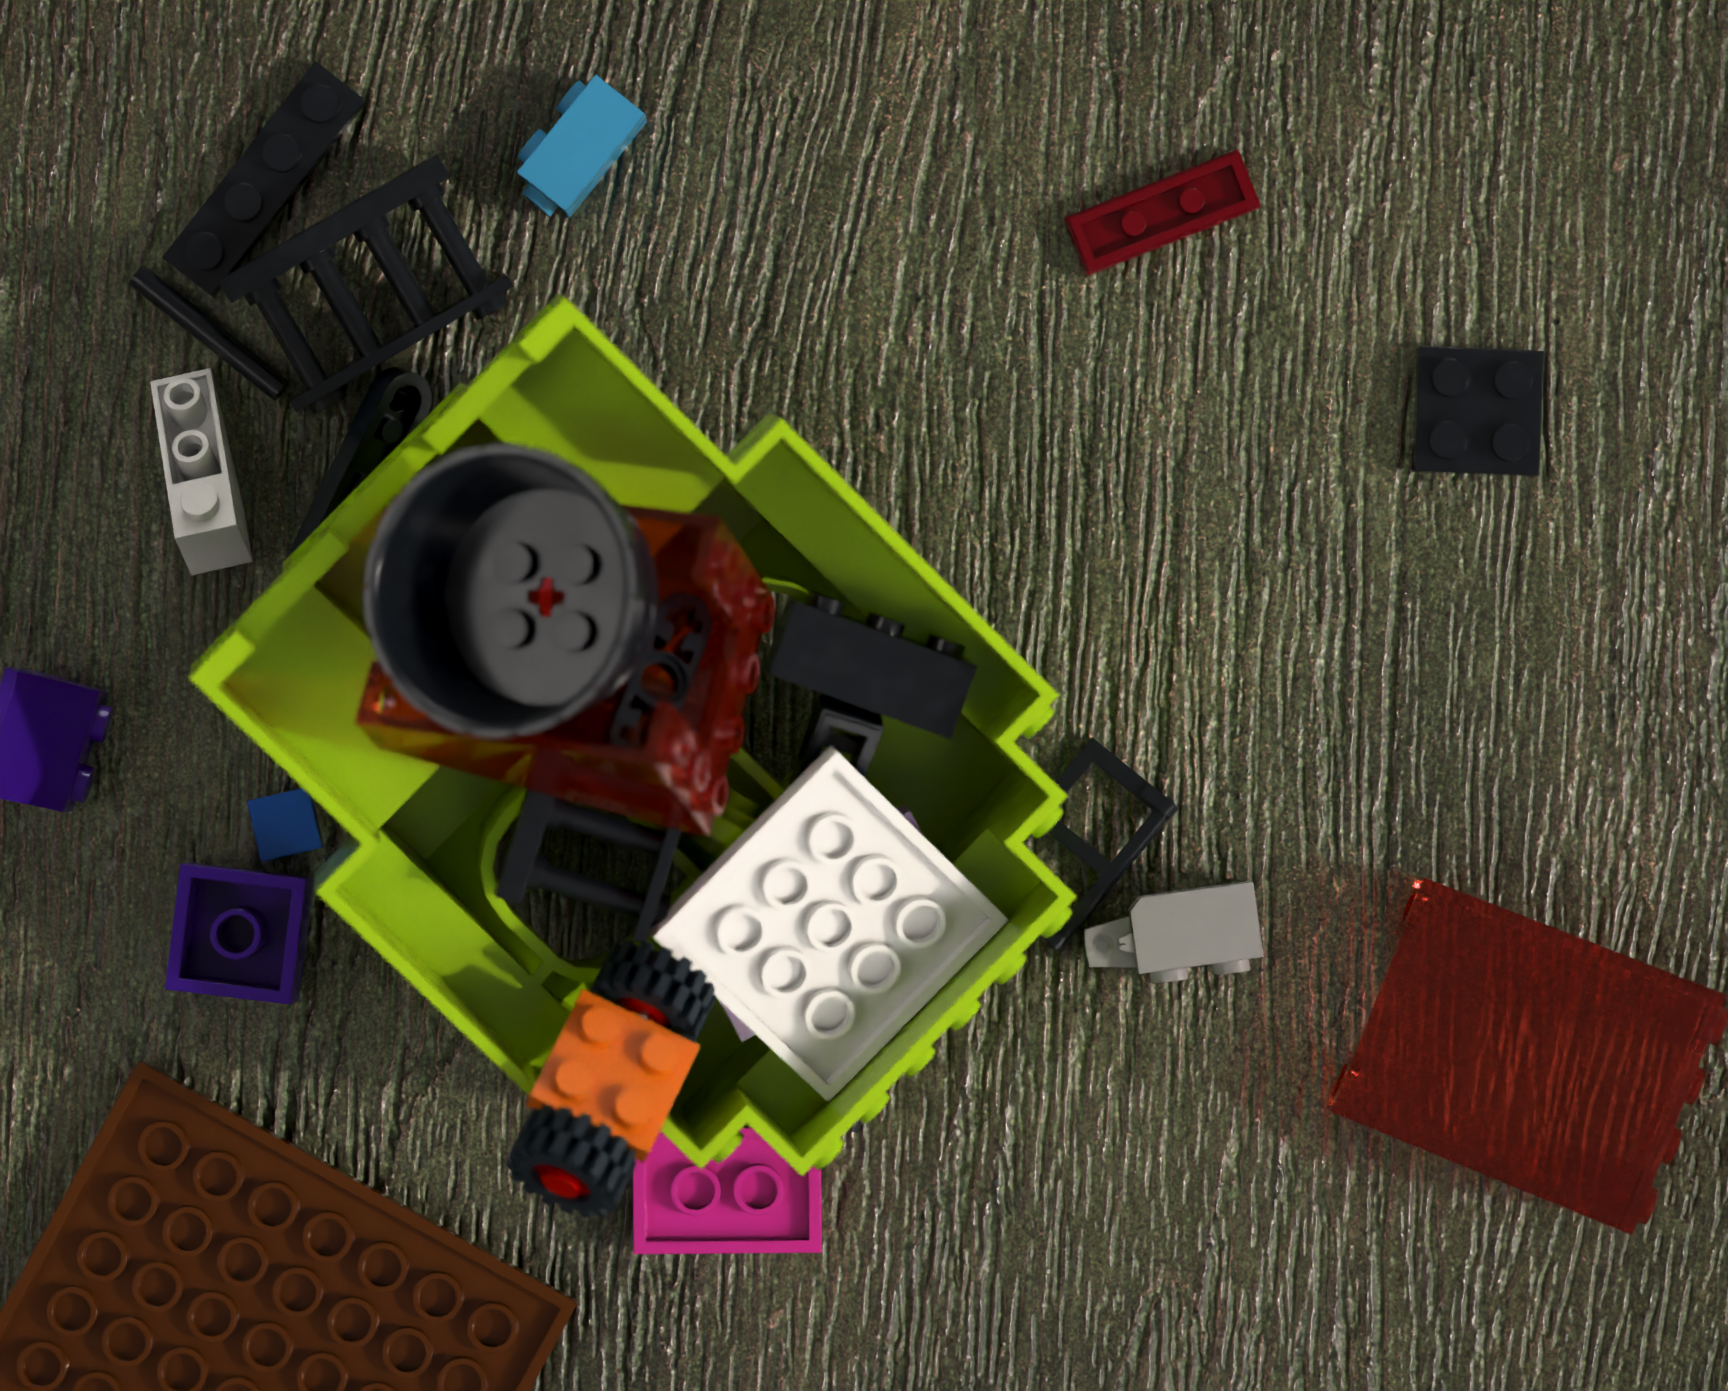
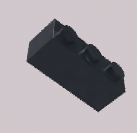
M808 590L805 600L791 595L788 596L763 664V669L769 675L945 738H952L978 667L971 660L962 657L966 646L932 633L929 634L926 644L902 635L905 624L869 611L866 622L842 614L845 606L844 602L813 590Z

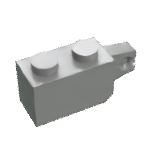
M1251 881L1140 895L1136 897L1127 909V917L1083 929L1085 953L1089 967L1135 968V972L1138 974L1150 973L1151 984L1188 979L1187 967L1212 964L1213 975L1249 971V959L1264 957L1254 883Z

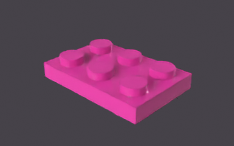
M743 1126L739 1130L744 1135V1138L726 1159L720 1163H716L711 1159L700 1169L660 1131L645 1163L634 1158L637 1163L633 1171V1254L822 1253L821 1169L817 1170L812 1166L801 1176L751 1126Z

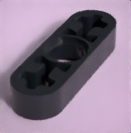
M688 592L674 593L658 604L656 621L650 642L639 664L620 688L601 738V749L604 758L611 767L625 774L641 773L658 762L665 753L713 627V619L709 607L701 598ZM681 610L687 614L685 624L693 629L694 632H688L677 641L673 653L662 651L661 649L669 643L674 631V624L666 620V617L671 618ZM658 666L670 674L673 681V692L669 699L656 700L645 693L641 685V674L645 667ZM629 704H631L635 709H630ZM641 713L661 716V721L656 716H653L645 722L640 742L648 746V750L643 749L634 757L626 753L628 742L621 738L620 734H626L637 725Z

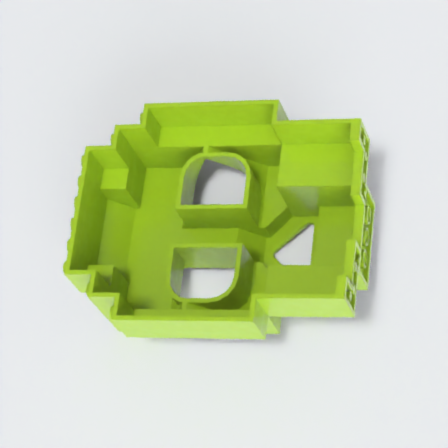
M557 294L467 386L460 382L282 563L283 573L191 665L189 679L352 834L314 873L315 892L529 1096L582 989L590 991L610 950L593 958L579 960L558 956L507 900L495 897L494 894L496 880L493 865L497 844L511 822L519 814L545 730L521 736L487 738L470 735L471 732L461 733L446 728L428 718V713H421L406 701L392 684L394 680L391 677H387L377 660L370 641L372 634L367 630L364 615L363 589H366V582H364L366 560L372 540L376 539L378 535L376 530L386 510L397 495L401 496L404 493L402 489L417 474L434 462L439 464L441 463L440 459L459 450L478 445L485 448L486 444L496 443L527 445L531 450L535 447L551 452L586 471L602 484L609 494L622 504L634 518L647 540L654 559L658 579V604L671 594L688 592L698 596L707 604L713 618L721 609L743 595L770 591L805 600L808 590H813L844 602L845 606L842 611L844 615L866 622L869 611L905 624L906 626L902 634L905 637L926 644L929 634L932 633L966 646L962 657L971 660L978 667L952 738L948 739L881 715L884 729L864 778L896 809L905 804L911 811L923 836L1009 920L829 1102L756 1034L742 1042L716 997L695 1042L701 1046L660 1130L695 1165L702 1169L711 1159L716 1163L722 1162L738 1147L744 1138V1135L739 1130L747 1123L803 1176L812 1166L820 1170L829 1164L844 1146L845 1142L840 1137L858 1119L863 1124L873 1119L889 1101L890 1095L886 1091L903 1073L908 1077L918 1073L930 1061L936 1051L932 1044L949 1027L953 1031L963 1027L977 1013L981 1006L977 998L994 981L1001 985L1013 977L1027 959L1022 952L1040 934L1044 938L1052 936L1071 916L1072 910L1068 906L1077 896L1023 844L1031 834L1035 838H1039L1056 824L1063 814V810L1059 805L1068 795L1014 743L1021 734L1026 738L1033 736L1049 721L1055 711L1050 704L1059 694L782 418L768 413L725 456L566 297ZM681 610L671 618L666 617V620L674 624V631L669 643L661 649L662 651L673 653L677 641L686 633L694 632L693 629L685 624L687 614ZM658 666L644 668L641 674L642 688L670 697L673 692L671 676ZM687 693L685 702H688V703H691V704L700 706V705ZM600 702L596 707L582 711L577 729L587 732L586 739L601 743L602 734L613 706ZM641 715L637 725L626 734H620V737L628 742L627 752L637 754L643 749L648 750V746L640 742V735L645 722L651 718ZM675 726L665 753L659 762L682 769L694 732ZM837 727L834 728L835 730L857 736V733ZM726 731L720 746L709 743L694 793L707 798L711 790L724 794L728 785L733 786L761 804L756 813L760 817L787 790L793 770L779 783ZM823 746L821 753H823L828 747ZM836 750L849 762L851 754ZM578 763L577 769L628 819L645 826L663 830L674 793ZM687 819L684 821L672 861L688 877L670 894L672 895L670 907L719 858L690 838L696 826ZM649 933L646 942L652 943L654 950L660 952L662 946ZM629 935V936L626 937L623 941H621L619 944L622 946V944H623L624 941L633 940V939H632V937ZM633 940L635 944L639 947L641 942Z

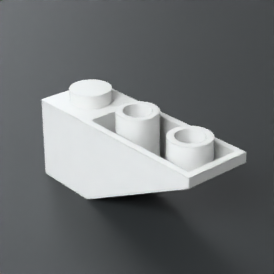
M211 368L151 381L174 537L191 576L252 562L243 503Z

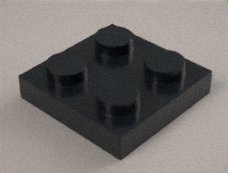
M1419 346L1416 355L1412 472L1523 477L1540 476L1544 351Z

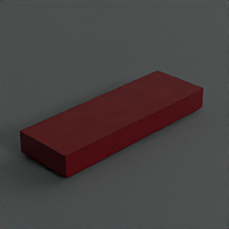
M1237 149L1064 218V222L1087 278L1259 210L1261 205L1240 152Z

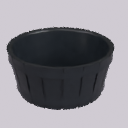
M496 443L486 444L485 448L480 445L466 448L440 459L441 463L439 464L434 462L417 474L402 489L404 493L401 496H396L386 510L376 530L378 535L376 539L372 540L366 560L364 574L366 589H363L364 615L367 630L372 634L370 641L375 655L388 678L391 677L394 680L392 684L404 699L421 713H428V718L446 728L461 733L471 732L470 735L503 738L515 735L521 736L553 728L571 720L582 711L596 706L612 695L629 678L639 664L650 642L658 607V579L652 553L638 524L622 504L615 500L602 484L583 469L551 452L535 447L531 450L527 445ZM544 578H553L554 589L564 591L565 599L563 604L553 606L551 616L544 617L541 616V606L531 603L530 595L532 590L542 588Z

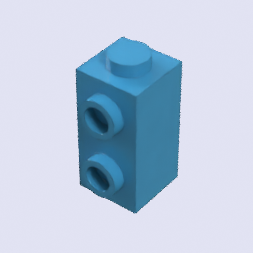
M596 74L587 86L579 80L569 89L556 108L562 114V117L548 134L541 129L536 131L517 156L524 163L517 173L521 180L527 184L521 194L549 217L556 209H559L570 218L647 123L645 113Z

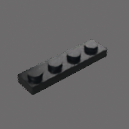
M315 61L162 258L215 298L222 289L218 281L241 265L367 104L366 100Z

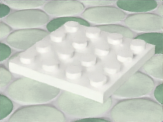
M830 745L669 908L666 918L651 927L649 933L662 947L673 950L672 956L675 959L680 960L684 956L693 962L690 967L691 970L701 969L707 975L705 982L713 983L715 987L713 994L829 1102L1009 919Z

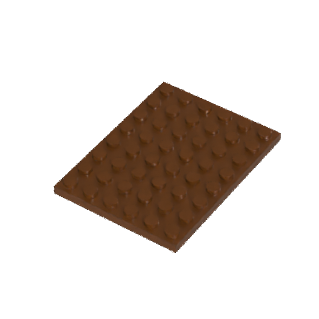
M141 1060L136 1064L0 1311V1391H530L579 1301Z

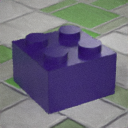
M193 862L181 863L165 989L289 1005L298 1002L314 877Z

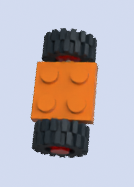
M633 940L624 941L622 946L619 943L612 946L590 991L582 989L525 1105L532 1110L527 1116L507 1156L506 1167L509 1170H513L511 1177L515 1182H526L523 1187L530 1195L539 1193L543 1196L541 1202L549 1206L553 1202L560 1204L562 1212L572 1215L576 1209L582 1217L592 1218L594 1213L599 1218L606 1217L609 1212L613 1213L636 1167L637 1161L634 1158L645 1163L701 1046L695 1042L715 1002L716 995L713 994L715 987L713 983L705 982L707 975L701 969H690L692 961L684 956L680 960L671 957L673 950L662 947L659 952L654 950L653 944L650 942L642 941L638 947Z

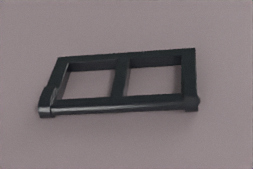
M1093 737L1055 783L1067 794L1094 762L1153 810V812L1111 863L1059 820L1047 831L1101 875L1075 906L1069 919L1057 932L1048 938H1044L1041 934L1039 935L1047 941L1050 949H1056L1060 953L1070 943L1069 940L1167 820H1170L1179 809L1171 797L1164 796ZM1031 834L1023 844L1026 845L1033 835Z

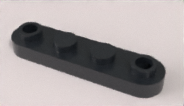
M391 367L379 373L372 381L286 559L428 416L432 404V392L428 382L422 376L402 367Z

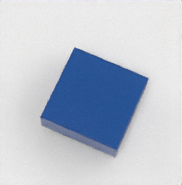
M304 788L247 801L261 862L324 847L313 797Z

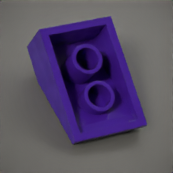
M5 667L0 684V799L60 812H73L76 801L85 803L95 775V768L87 765L94 741L98 743L104 742L113 716V708L105 705L109 692L39 671Z

